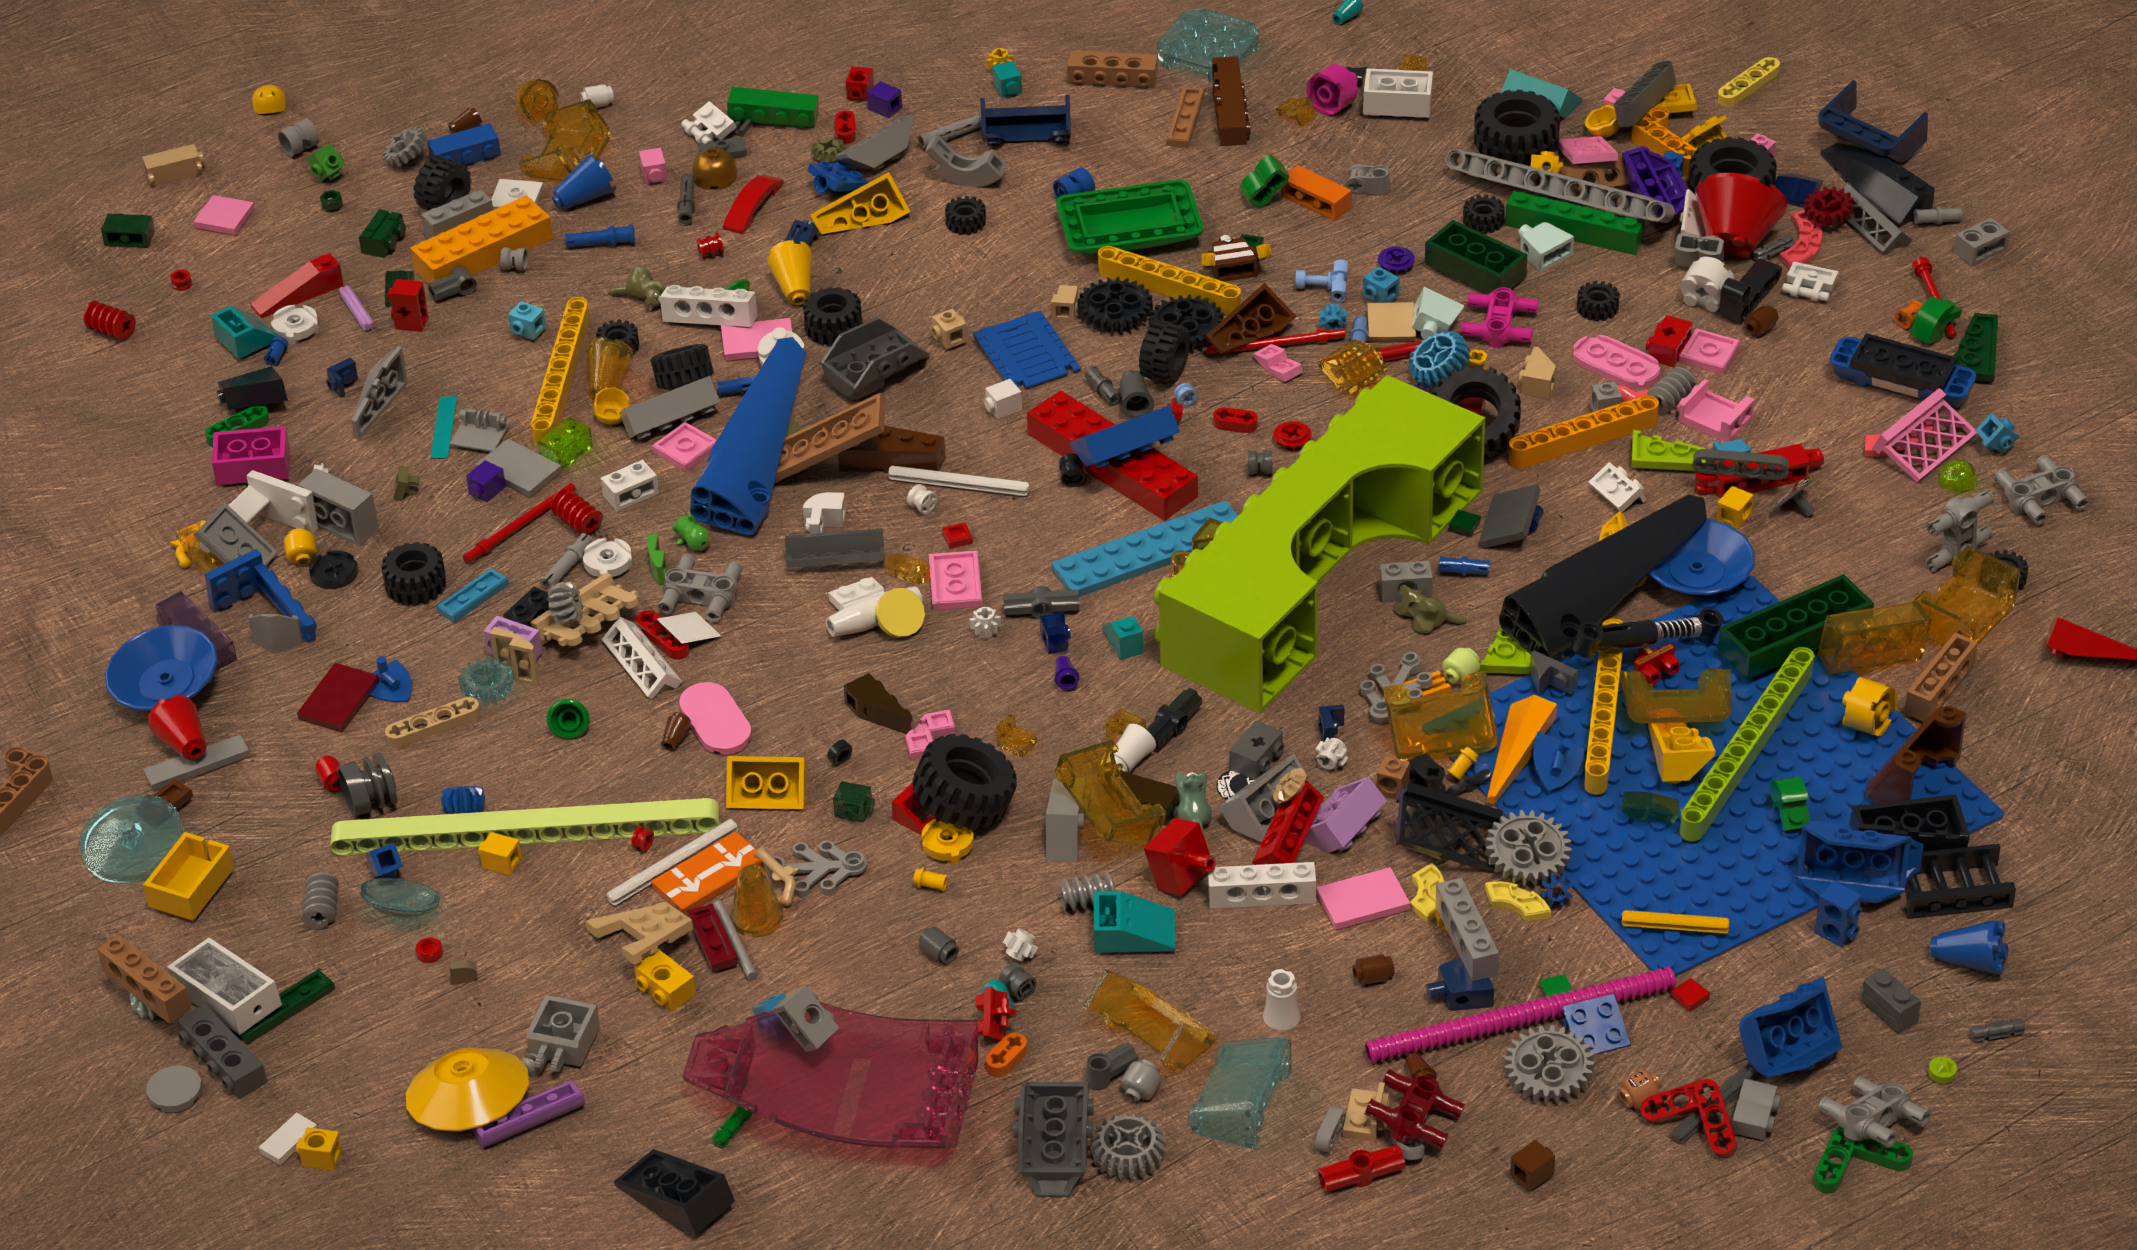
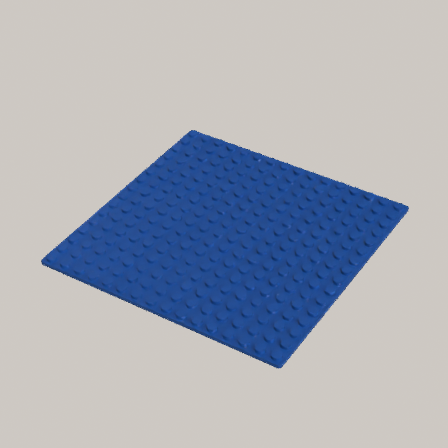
M1749 576L1746 581L1730 591L1706 595L1652 621L1664 622L1667 620L1693 618L1699 615L1702 609L1712 608L1722 614L1724 618L1722 626H1725L1780 601L1755 577ZM1719 633L1712 643H1702L1695 638H1688L1686 636L1684 639L1681 637L1679 639L1674 638L1673 640L1668 638L1667 641L1662 639V641H1658L1654 645L1647 646L1651 650H1658L1671 643L1675 647V657L1680 661L1678 673L1671 676L1663 671L1661 672L1659 682L1652 686L1645 681L1637 684L1633 680V676L1636 673L1634 660L1638 658V650L1643 646L1623 649L1608 788L1602 794H1590L1584 787L1599 652H1596L1591 658H1584L1575 654L1559 661L1578 670L1577 689L1572 694L1549 685L1538 695L1532 675L1530 674L1424 722L1422 730L1453 763L1461 754L1460 750H1464L1466 746L1479 755L1476 759L1478 762L1473 763L1465 775L1472 777L1480 770H1490L1491 778L1484 783L1475 785L1487 798L1511 704L1532 695L1556 703V720L1545 734L1562 741L1565 738H1569L1573 745L1585 749L1579 771L1568 783L1548 792L1536 771L1532 749V757L1494 806L1502 810L1503 816L1509 819L1510 812L1514 813L1517 817L1520 810H1523L1525 816H1529L1531 810H1533L1535 817H1539L1541 813H1544L1545 820L1551 817L1554 818L1553 825L1561 823V831H1568L1567 839L1571 840L1570 848H1572L1569 865L1565 866L1563 873L1566 875L1565 881L1574 884L1572 887L1574 891L1650 971L1653 970L1655 972L1659 968L1663 970L1664 967L1669 966L1673 970L1675 977L1818 908L1819 895L1796 881L1802 829L1783 832L1779 807L1773 808L1768 782L1796 776L1801 777L1809 797L1806 802L1810 822L1823 821L1849 825L1853 806L1877 804L1866 796L1868 781L1916 730L1896 710L1895 712L1890 711L1888 719L1892 721L1886 732L1881 736L1871 735L1844 726L1843 718L1846 706H1843L1842 700L1846 691L1852 690L1860 676L1827 645L1813 651L1814 664L1811 679L1704 836L1697 841H1687L1680 835L1682 810L1782 667L1780 665L1747 680L1718 651ZM1646 711H1674L1686 721L1688 728H1696L1701 738L1707 737L1711 740L1715 749V756L1689 781H1681L1677 784L1662 782L1657 768ZM1949 760L1939 761L1936 767L1924 762L1914 774L1911 800L1956 794L1969 834L2003 819V810L1955 765L1950 764ZM1624 910L1724 917L1729 919V931L1727 934L1627 927L1622 925V913Z

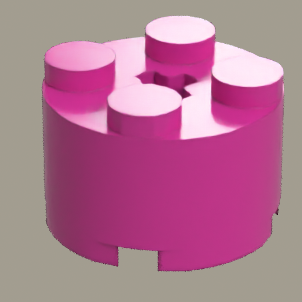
M1331 64L1308 80L1306 86L1307 96L1312 98L1315 103L1313 107L1318 112L1324 115H1333L1355 101L1358 94V78L1355 73L1350 72L1345 67Z

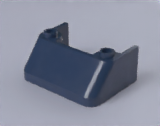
M1852 80L1818 114V124L1821 128L1863 149L1886 157L1895 163L1907 161L1927 141L1928 114L1925 112L1899 137L1850 116L1856 109L1857 81Z
M1070 94L1065 95V105L986 109L985 98H980L982 141L986 142L988 146H999L1000 143L1051 140H1054V143H1066L1067 139L1071 138Z

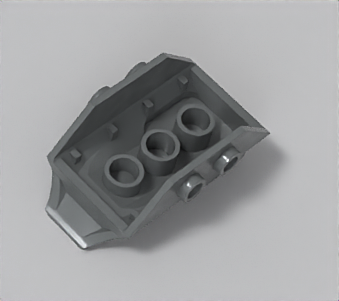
M876 317L839 334L822 359L821 364L829 383L849 399L858 400L884 387L886 378L930 357V354L897 328Z
M1023 1082L1020 1098H1015V1115H1019V1121H1014L1013 1134L1014 1138H1018V1172L1025 1176L1038 1197H1068L1076 1182L1086 1173L1088 1138H1093V1121H1088V1116H1094V1099H1089L1090 1082Z

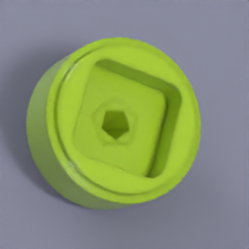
M1936 1057L1930 1061L1928 1075L1934 1082L1947 1084L1956 1078L1957 1065L1952 1059Z

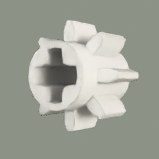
M989 607L979 608L973 612V618H970V629H975V635L982 638H989L995 633L997 634L998 627L1001 626V616H996V610Z
M1327 738L1325 742L1320 741L1315 749L1318 752L1316 756L1318 763L1328 770H1336L1338 766L1343 767L1348 759L1345 755L1347 752L1345 744L1337 738Z
M1018 928L1016 933L1009 931L1003 941L1008 947L1005 952L1022 962L1025 957L1033 958L1038 949L1035 943H1033L1036 937L1021 928Z

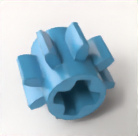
M1327 304L1324 310L1319 311L1320 327L1325 326L1327 331L1342 329L1343 326H1347V310H1341L1339 304Z

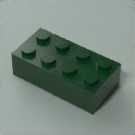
M1455 220L1450 221L1425 242L1426 265L1487 294L1494 292V290L1500 287L1512 289L1527 276L1528 254Z

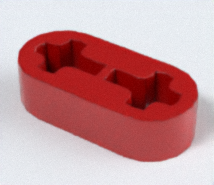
M848 110L840 111L835 116L836 139L843 140L844 144H850L856 139L855 114Z
M1221 407L1213 412V425L1220 430L1252 433L1258 428V416L1250 410Z

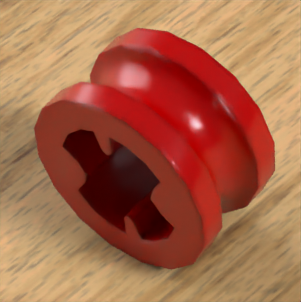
M183 269L176 270L170 275L174 290L185 291L192 286L189 271Z
M638 826L632 835V848H640L644 852L648 851L653 843L654 831L652 829L645 830L643 826Z

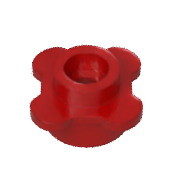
M1173 398L1172 403L1167 404V406H1171L1176 422L1179 423L1182 418L1183 404L1176 403V398Z

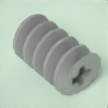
M1676 367L1656 383L1653 388L1649 389L1646 396H1653L1658 399V414L1666 415L1668 411L1673 410L1679 404L1682 398L1691 393L1693 387L1697 385V381L1690 371L1682 367Z
M322 872L310 874L306 878L302 921L311 929H323L336 917L339 880L336 876Z
M1108 872L1103 873L1102 880L1098 874H1093L1092 881H1090L1087 875H1084L1081 884L1077 877H1072L1071 885L1067 879H1062L1060 895L1064 912L1066 911L1067 904L1070 905L1073 911H1076V906L1079 902L1083 909H1086L1088 901L1094 907V892L1116 891L1114 879L1111 878Z

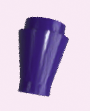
M1067 656L1058 657L1055 661V683L1063 690H1071L1076 687L1079 681V673Z

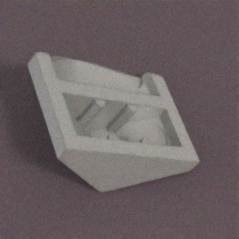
M278 614L249 615L248 619L253 643L276 654L303 644L298 616L288 617Z

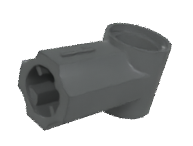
M457 266L452 269L448 276L430 282L427 286L432 300L437 302L458 293L470 295L476 290L477 282L464 266Z
M1127 1042L1125 1044L1122 1043L1105 1054H1091L1086 1062V1082H1090V1088L1096 1090L1107 1088L1112 1077L1128 1069L1132 1062L1138 1061V1055L1134 1047Z

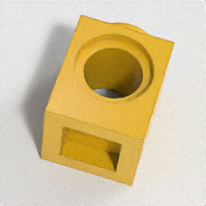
M1732 486L1717 503L1716 521L1738 529L1752 514L1754 495Z
M309 1127L306 1128L303 1137L298 1139L296 1152L300 1155L303 1167L334 1171L343 1150L338 1131Z

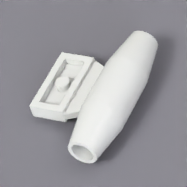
M873 577L864 578L859 582L828 592L829 601L839 610L837 613L826 618V627L832 637L859 633L879 626V621L875 615L877 601L886 592H884V588ZM917 587L906 588L913 591L923 603L922 595Z

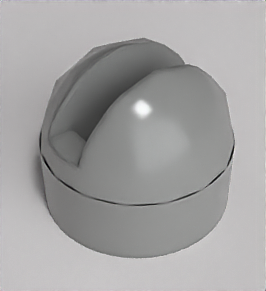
M529 1053L522 1059V1063L528 1068L529 1077H537L544 1070V1068H535L536 1053Z

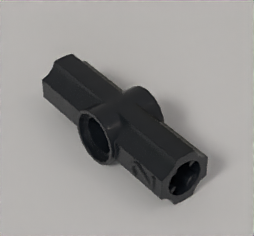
M1192 688L1183 690L1170 705L1163 704L1158 709L1155 721L1146 729L1156 742V748L1153 752L1156 749L1159 750L1173 734L1180 735L1183 733L1188 724V719L1202 705V698L1196 690Z

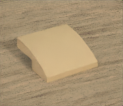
M1414 302L1367 303L1369 342L1416 341V329L1412 326Z
M493 627L490 637L496 670L513 673L515 682L538 686L540 681L534 646L513 632Z

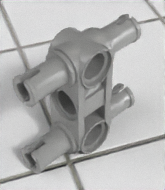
M2046 454L2040 456L2036 461V466L2042 471L2041 473L2015 480L2006 469H2001L1994 476V480L2005 490L2010 510L2016 513H2026L2036 525L2043 524L2048 518V514L2041 508L2043 506L2064 499H2069L2079 511L2084 510L2089 505L2088 501L2090 499L2079 490V483L2075 480L2074 470L2067 466H2057Z
M1985 489L1972 498H1952L1945 505L1942 515L1926 524L1927 531L1933 537L1943 532L1941 550L1925 559V564L1929 570L1931 569V572L1937 571V569L1948 563H1968L1975 555L1977 546L1993 538L1992 530L1984 524L1977 529L1979 510L1993 504L1995 501L1991 491L1989 492L1988 489Z
M689 554L682 555L677 568H672L665 573V584L662 590L663 597L658 604V610L662 614L670 615L677 601L709 606L705 612L707 620L718 622L724 608H729L736 602L737 580L743 570L741 564L731 561L728 563L724 575L692 570L696 564L695 558Z
M1859 1076L1853 1084V1091L1863 1095L1861 1098L1844 1106L1825 1096L1818 1106L1820 1107L1818 1109L1820 1113L1837 1121L1839 1127L1844 1129L1843 1134L1848 1139L1862 1141L1871 1138L1887 1148L1892 1147L1897 1139L1895 1137L1897 1132L1886 1128L1887 1126L1905 1117L1919 1124V1126L1925 1127L1931 1119V1116H1928L1931 1115V1111L1913 1103L1910 1096L1906 1095L1904 1086L1898 1083L1878 1085L1863 1076Z

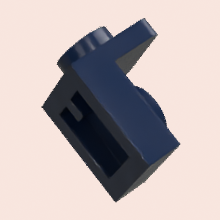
M794 220L785 241L794 240V244L805 242L809 246L812 239H818L820 234L814 223L807 220L803 222Z
M351 357L326 369L328 379H326L327 386L330 391L335 392L340 397L345 396V386L358 380L356 363Z
M1344 705L1319 707L1318 728L1323 742L1327 738L1331 739L1334 738V735H1338V727L1344 726Z

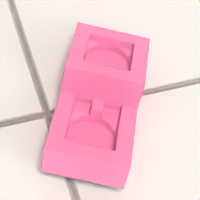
M1273 344L1253 353L1255 360L1264 369L1284 382L1303 373L1302 364L1288 359L1286 350Z

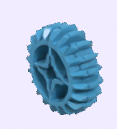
M1445 329L1442 333L1436 331L1435 335H1428L1427 339L1421 340L1420 345L1414 346L1415 351L1410 353L1411 358L1408 360L1414 380L1424 387L1434 389V387L1438 386V381L1443 376L1449 377L1450 371L1456 369L1459 372L1462 366L1469 365L1468 360L1471 358L1470 349L1465 339L1453 330L1448 332Z

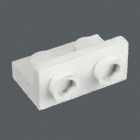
M1610 462L1588 481L1594 490L1621 512L1637 498L1642 503L1647 500L1642 493L1645 490L1636 479L1631 481L1628 478V473L1622 467L1616 468Z

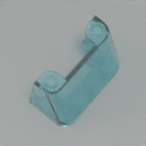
M1277 1036L1227 1041L1224 1046L1220 1045L1216 1056V1064L1196 1105L1192 1104L1189 1110L1188 1120L1192 1121V1133L1255 1150L1260 1140L1259 1136H1257V1127L1264 1122V1110L1278 1080H1287L1291 1073V1039Z

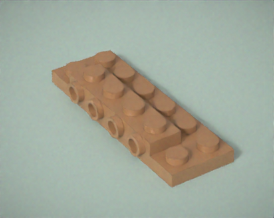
M879 393L785 437L775 483L883 433L886 398Z

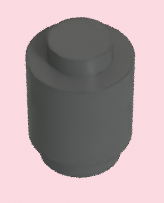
M937 927L925 929L919 937L920 949L939 963L949 964L958 955L959 947L956 945V941Z

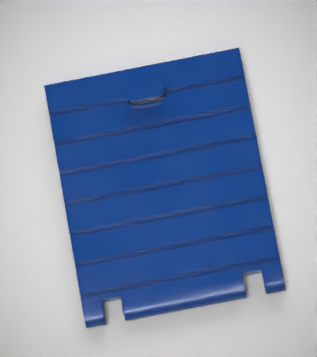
M1041 310L973 332V337L1003 381L1011 379L1017 387L1023 385L1025 389L1066 376L1068 375V369H1071L1073 373L1081 371V367L1067 347H1065Z

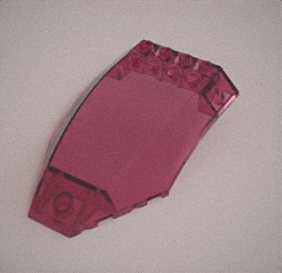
M822 1002L819 1003L824 1009L832 1013L839 1029L818 1049L809 1052L804 1051L773 1011L763 1012L746 1018V1023L731 1028L725 1025L715 1031H707L695 1035L682 1076L684 1081L732 1106L790 1129L823 1139L871 1147L950 1148L957 1146L978 1066L977 1020H927L883 1017L842 1009ZM806 1011L805 1019L808 1023H810L811 1017L809 1013Z

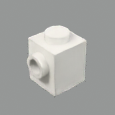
M1011 379L985 388V408L988 412H992L997 419L1022 410V392Z

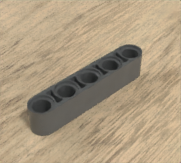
M1662 61L1654 64L1614 102L1613 105L1619 127H1628L1636 124L1677 84L1671 61Z

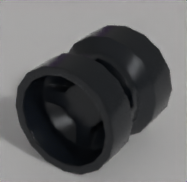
M1073 453L1066 454L1060 458L1059 470L1063 485L1067 487L1081 485L1085 479L1082 460L1077 454Z

